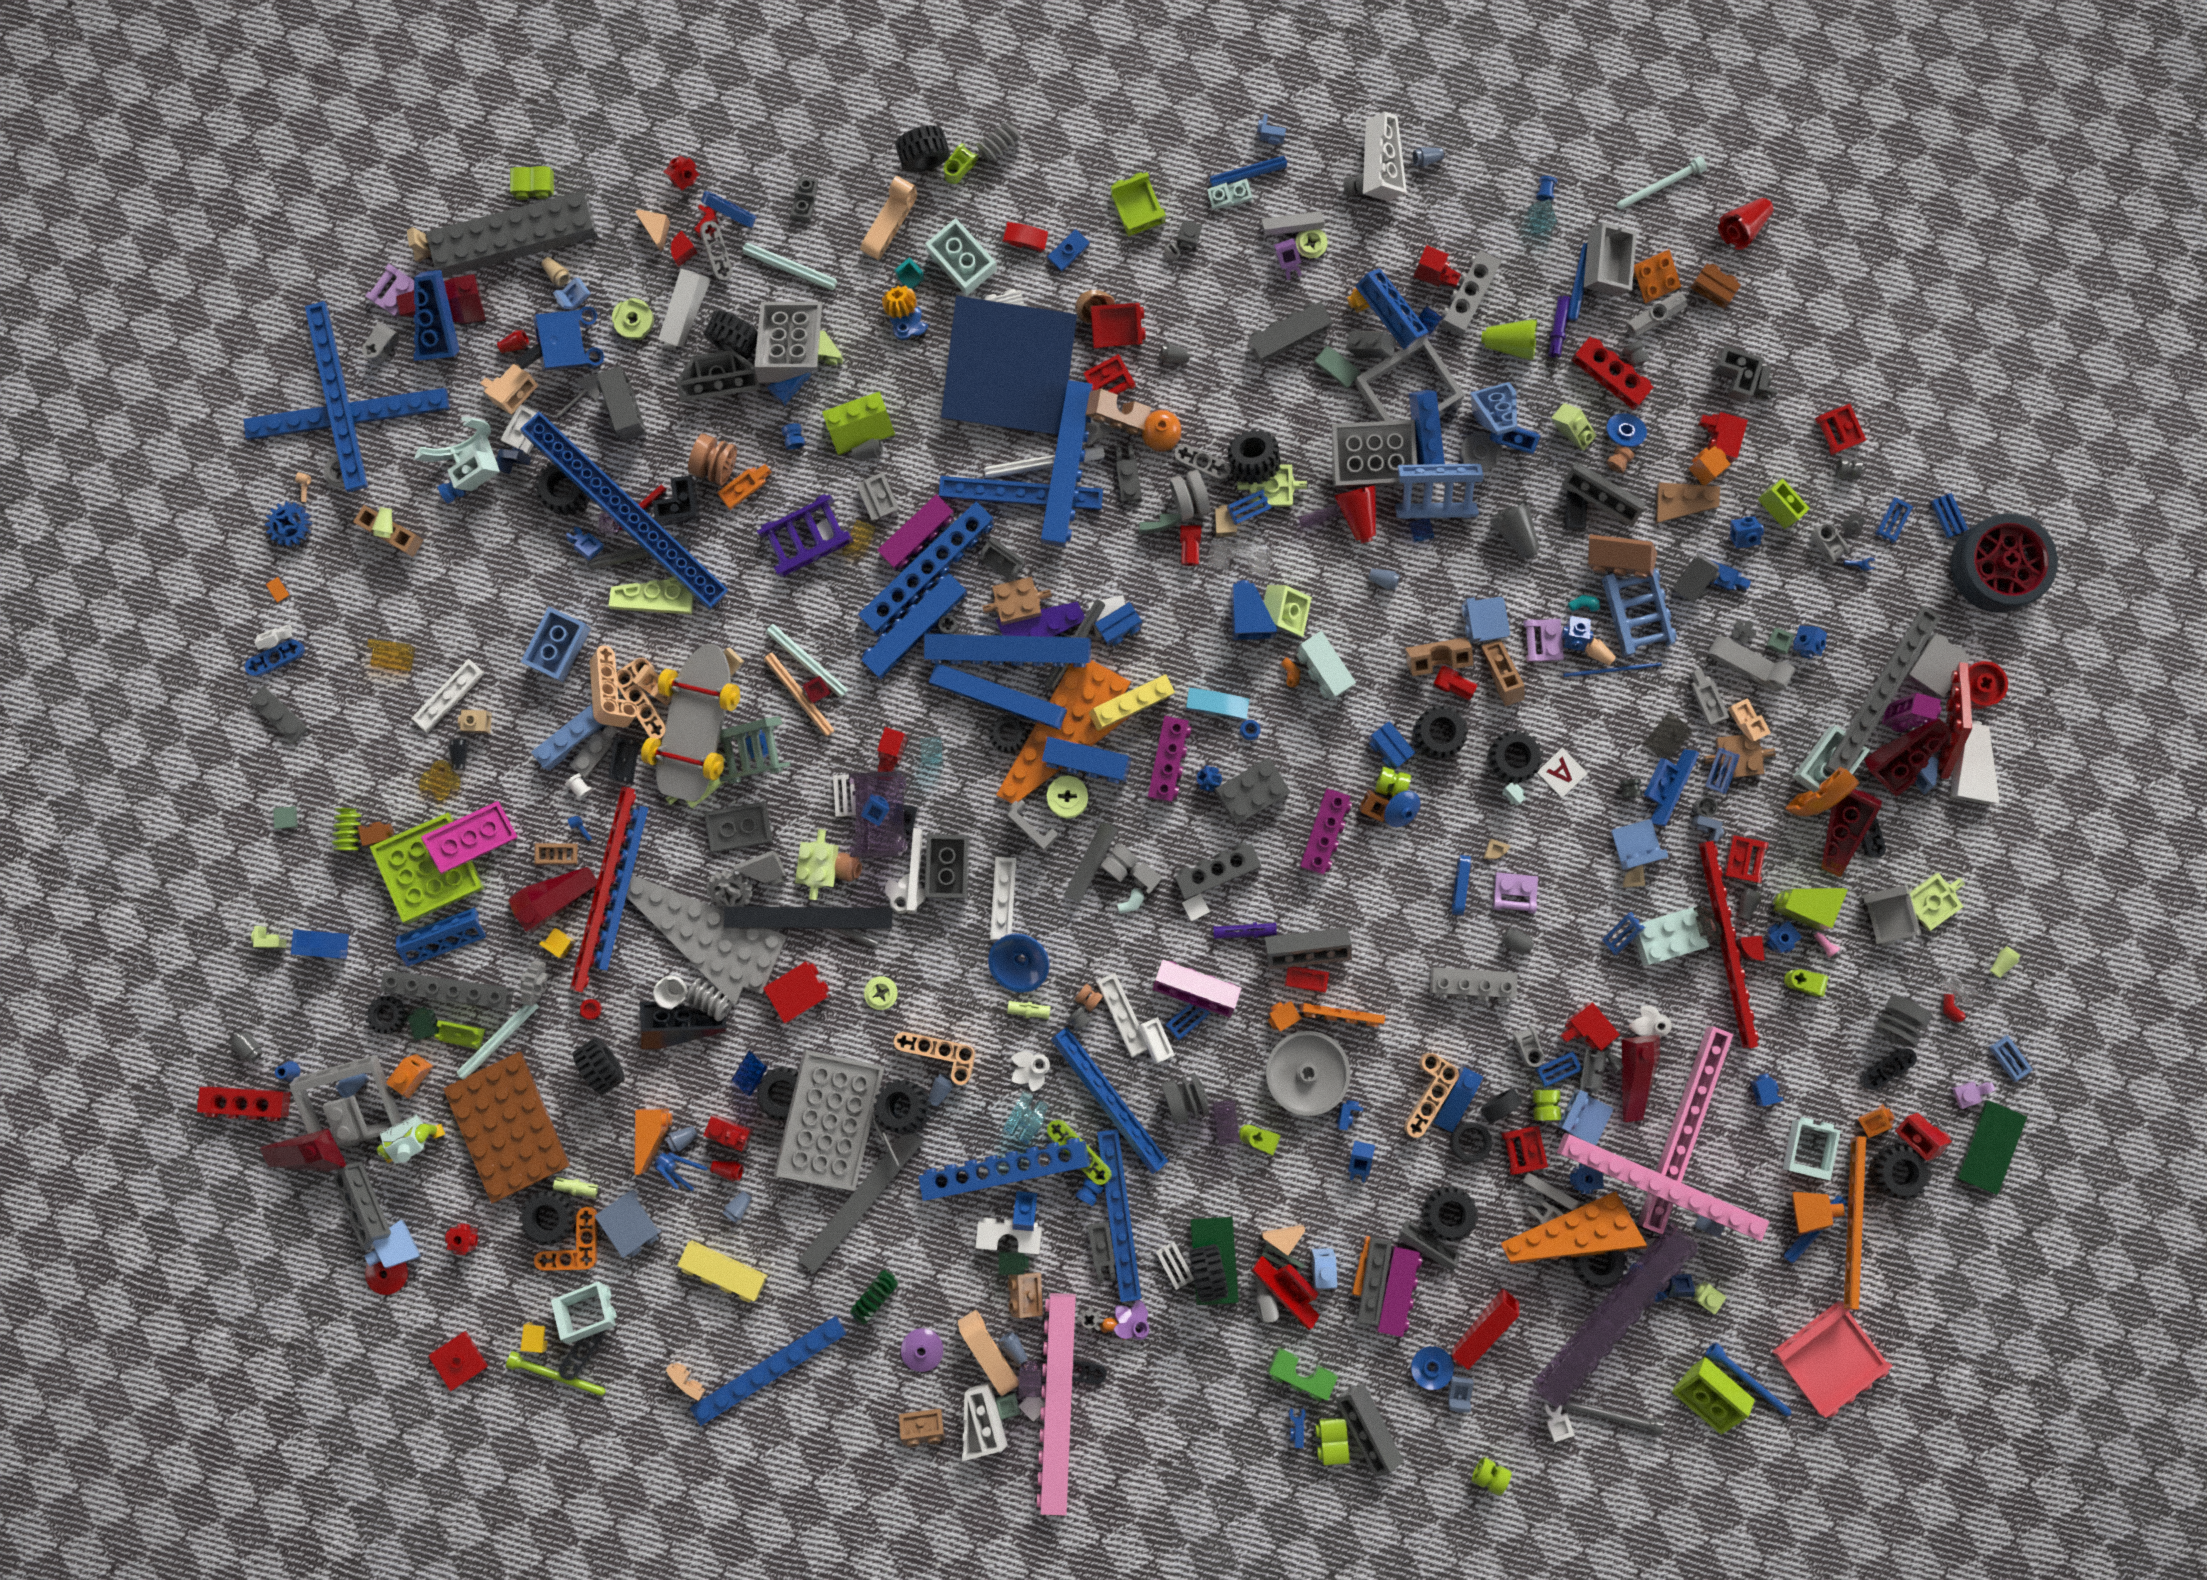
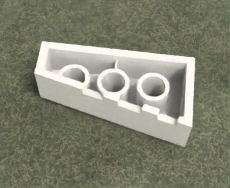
M1383 112L1366 120L1363 194L1390 201L1406 194L1407 190L1398 118L1396 115Z

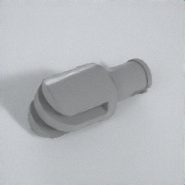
M1253 1277L1258 1293L1257 1299H1255L1258 1316L1264 1323L1274 1322L1279 1318L1276 1297L1273 1293H1270V1290L1257 1277Z

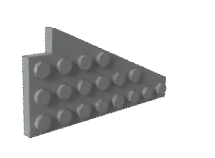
M632 875L626 897L725 996L727 995L728 999L733 1001V1004L737 1005L744 987L764 994L763 987L768 985L787 938L786 935L771 929L724 928L723 910Z

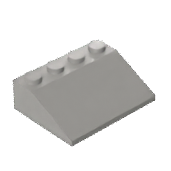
M761 302L755 357V371L758 383H779L817 370L822 302Z
M1415 420L1332 424L1333 489L1360 488L1373 485L1375 487L1404 485V483L1399 482L1398 465H1417Z

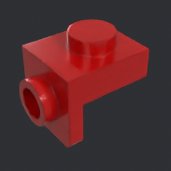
M700 204L698 209L704 217L694 230L697 236L702 239L700 234L701 225L708 221H713L718 225L719 221L716 218L717 213L709 206L705 208ZM707 225L708 229L705 230V233L712 236L715 229Z

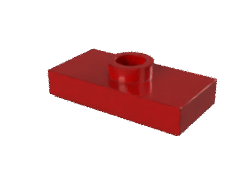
M1296 966L1287 967L1284 986L1326 993L1329 972Z

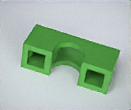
M1278 1347L1268 1368V1372L1271 1374L1270 1378L1279 1383H1282L1284 1380L1290 1383V1387L1296 1391L1310 1392L1309 1396L1318 1401H1321L1322 1398L1328 1401L1338 1379L1336 1373L1316 1365L1314 1372L1310 1376H1299L1296 1373L1298 1356Z

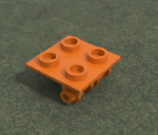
M1670 249L1634 265L1633 278H1637L1645 304L1681 287Z

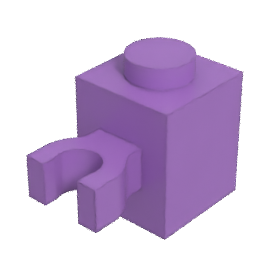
M1294 239L1275 244L1274 247L1279 264L1282 269L1286 268L1285 275L1287 280L1291 279L1290 272L1292 270H1296L1297 275L1301 276V270L1296 265L1301 263V259Z

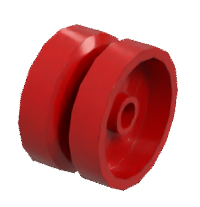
M1980 661L1968 666L1971 709L1979 710L1997 704L2005 697L2008 691V679L2006 673L1999 665L1990 661Z

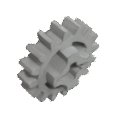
M724 869L722 874L717 871L715 876L711 875L706 887L708 890L706 895L711 897V903L717 902V908L721 906L744 907V904L748 905L753 893L751 891L752 884H747L748 878H741L742 873L736 875L735 870L728 873Z
M534 960L526 972L522 974L519 992L522 993L520 998L522 1004L534 1006L537 1003V999L541 998L542 993H545L548 974L545 973L547 969L545 967L546 963Z

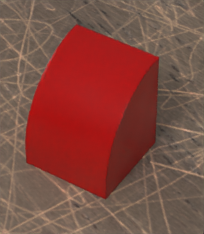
M680 231L671 243L672 257L677 266L680 267L698 253L683 231Z
M1762 935L1735 939L1736 946L1739 948L1742 956L1751 961H1765Z

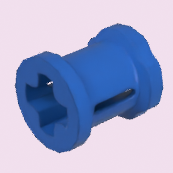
M1541 176L1539 178L1540 188L1536 194V199L1542 202H1552L1554 200V185L1557 184V179L1551 176Z

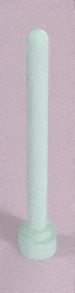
M1701 156L1694 158L1688 167L1619 201L1616 205L1617 208L1623 209L1690 174L1705 172L1707 170L1705 160Z

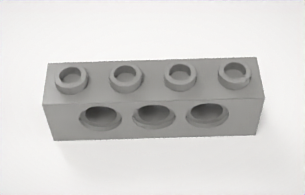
M1481 250L1477 256H1472L1468 264L1471 267L1468 274L1464 272L1459 281V284L1462 286L1459 291L1454 290L1449 300L1453 302L1450 309L1446 307L1440 317L1443 319L1441 327L1461 337L1464 335L1501 260ZM1474 273H1481L1483 278L1475 277ZM1469 289L1473 291L1474 295H1467L1465 293V290ZM1456 307H1462L1465 313L1457 312Z

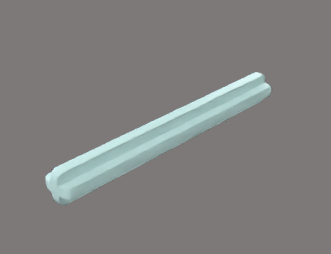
M745 243L742 251L747 256L830 290H834L837 280L750 243Z
M774 624L769 626L766 630L767 634L816 677L821 676L826 686L836 695L842 698L847 693L846 687Z
M537 1003L534 1006L524 1004L457 1071V1075L461 1079L471 1075L538 1008Z

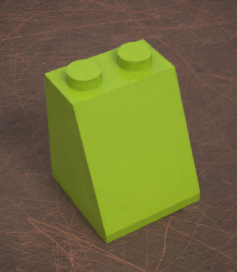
M1812 888L1780 891L1774 897L1773 904L1775 906L1773 911L1817 930L1832 929L1848 890L1845 888Z

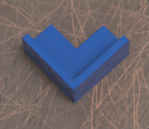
M294 929L290 954L347 959L349 934Z

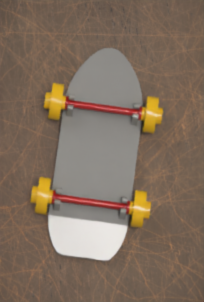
M705 644L697 649L685 662L679 675L677 671L672 669H664L658 678V691L661 695H673L665 734L662 742L657 738H648L641 750V759L645 764L655 765L657 763L656 780L660 792L664 795L692 802L698 801L708 786L709 780H717L723 772V756L716 753L726 710L733 711L740 701L739 686L731 684L730 669L726 656L722 649L715 644Z

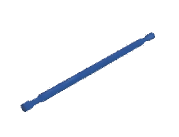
M1662 663L1563 673V677L1642 669L1653 666L1659 667L1662 666Z

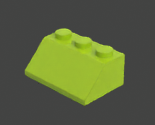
M880 391L822 411L838 456L852 451V448L872 438L883 440L895 435Z
M1706 1357L1694 1364L1672 1390L1675 1396L1721 1435L1748 1418L1755 1401L1754 1398Z

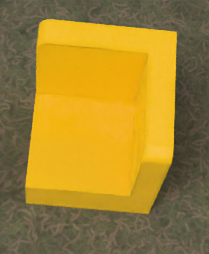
M554 928L546 941H541L539 945L558 958H565L576 941L559 929Z
M532 1322L524 1324L520 1351L539 1353L546 1351L548 1341H544L545 1326L533 1325Z

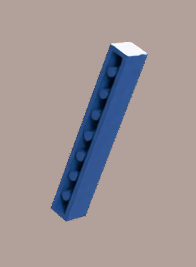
M1068 380L1041 535L1042 544L1066 547L1067 541L1071 542L1072 530L1069 529V525L1075 519L1076 510L1072 508L1073 502L1078 501L1079 490H1076V484L1081 482L1082 470H1079L1080 462L1084 463L1086 450H1082L1083 443H1087L1089 437V430H1086V425L1091 423L1092 419L1085 415L1089 393L1093 390L1090 383Z
M925 634L924 659H930V663H942L943 660H950V664H963V660H971V664H983V661H991V665H1004V661H1012V665L1023 666L1024 662H1032V666H1044L1045 662H1052L1055 667H1065V663H1073V667H1086V663H1091V638Z

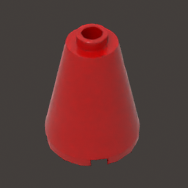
M1759 198L1723 214L1719 218L1718 231L1727 245L1733 244L1736 246L1734 247L1736 250H1743L1748 247L1773 214L1772 202L1766 198Z
M1375 485L1335 495V499L1355 540H1360L1361 544L1373 541L1372 537L1376 536Z

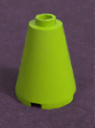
M1537 319L1487 327L1486 331H1482L1481 343H1484L1485 348L1527 360H1534Z

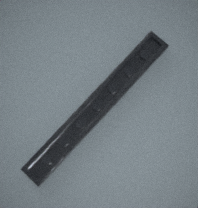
M724 906V928L892 930V908Z

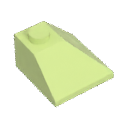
M1267 585L1264 604L1275 625L1303 637L1312 597L1286 585Z

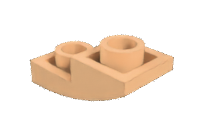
M671 1363L666 1369L669 1377L682 1391L699 1401L706 1389L702 1388V1384L695 1380L687 1381L691 1372L686 1370V1366L680 1363H675V1365Z

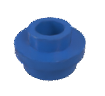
M1246 720L1241 724L1240 734L1244 739L1254 740L1260 735L1261 728L1256 721ZM1252 727L1254 729V732L1252 734L1247 733L1246 728Z

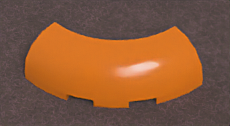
M1839 767L1829 778L1820 784V790L1814 793L1811 790L1806 793H1798L1785 809L1793 815L1803 817L1822 813L1845 798L1859 784V781L1847 769Z

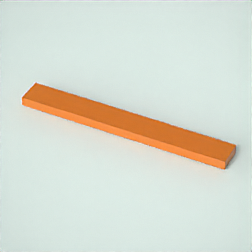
M1861 1136L1851 1138L1844 1286V1309L1859 1310L1866 1153V1137Z

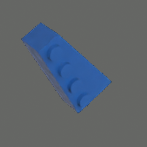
M441 270L421 272L414 277V361L454 357L460 349Z

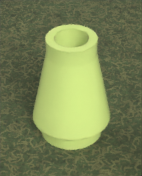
M379 507L378 515L372 527L374 536L390 538L391 533L393 534L392 509Z
M2006 946L2000 950L1989 971L2001 978L2003 974L2019 962L2018 959L2021 956Z

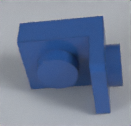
M1346 1100V1104L1340 1103L1336 1128L1348 1130V1126H1352L1353 1114L1350 1111H1363L1364 1107L1358 1106L1359 1102Z

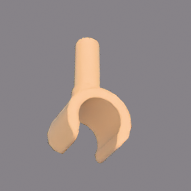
M298 472L295 481L302 484L301 502H306L307 486L311 483V477Z

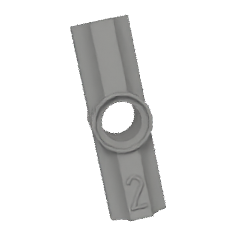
M1678 291L1660 303L1654 304L1650 309L1626 323L1628 332L1631 336L1637 338L1653 327L1659 326L1663 321L1688 306L1686 298ZM1653 312H1658L1661 318H1656Z

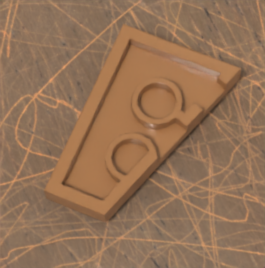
M1659 482L1657 484L1655 524L1718 508L1720 504V486Z

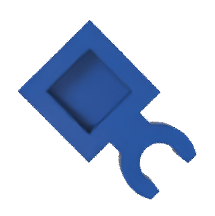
M574 527L576 536H572L570 533L566 534L567 540L574 544V549L588 561L604 549V545L590 533L584 536L579 527Z

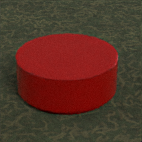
M587 999L580 1005V1014L587 1020L597 1019L602 1013V1006L595 999Z

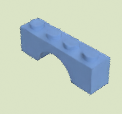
M591 704L531 751V753L544 769L550 771L566 758L569 751L586 737L602 730L607 725L598 723L595 720L593 704Z

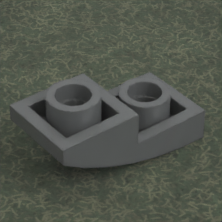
M798 177L794 191L795 198L790 213L791 219L811 222L818 190V179Z

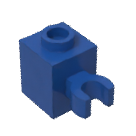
M1354 1141L1348 1172H1351L1350 1180H1353L1354 1176L1358 1174L1362 1177L1361 1183L1366 1181V1176L1370 1174L1375 1145Z

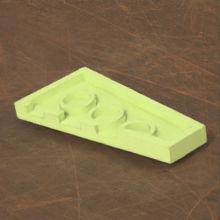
M669 577L667 580H651L648 583H632L611 587L609 608L692 615L694 596L674 577Z

